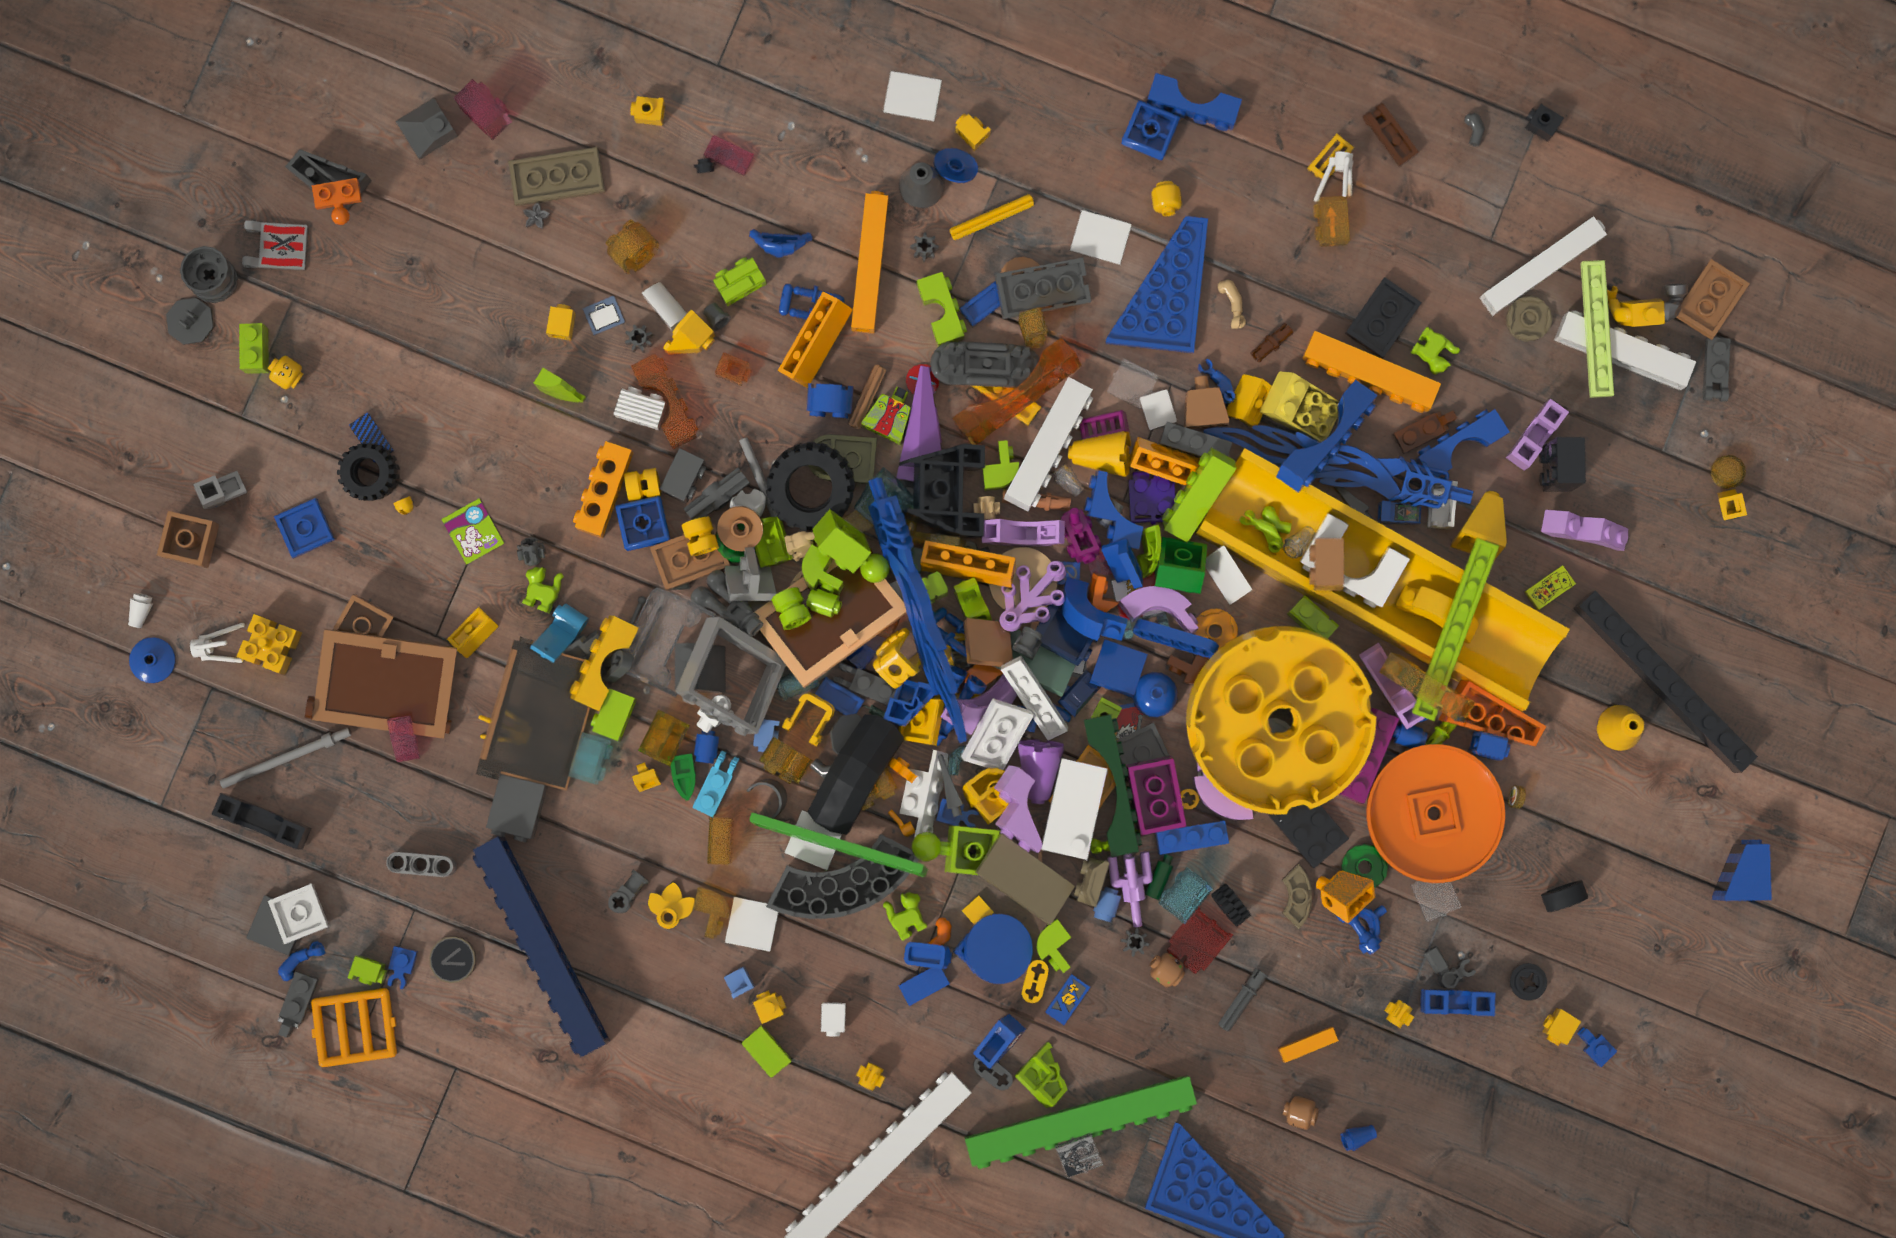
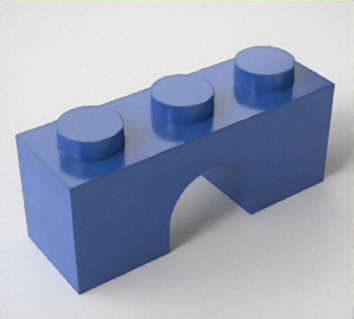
M1225 821L1155 833L1158 855L1229 844Z
M1421 989L1420 1012L1425 1014L1495 1016V993L1490 991Z

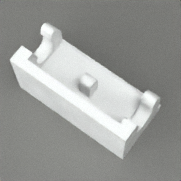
M1452 481L1451 485L1457 487L1458 481ZM1436 483L1431 487V490L1435 495H1441L1444 493L1445 488L1442 484ZM1448 499L1447 503H1443L1438 509L1428 507L1427 528L1448 530L1453 528L1456 501ZM1429 500L1430 503L1438 504L1436 501Z

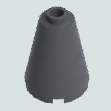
M920 162L910 166L903 172L899 181V190L903 200L910 206L928 208L940 200L944 190V181L933 166Z

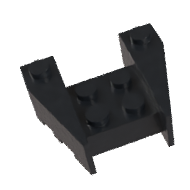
M961 444L899 462V466L914 467L913 509L901 510L906 519L951 538L976 539L984 536V514L963 512V471H977L985 468V445Z

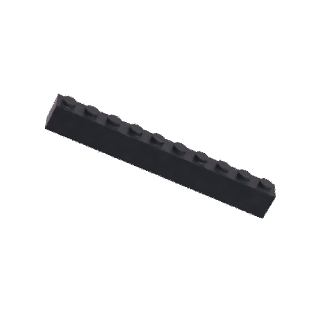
M1596 590L1588 593L1573 608L1733 773H1742L1758 757Z

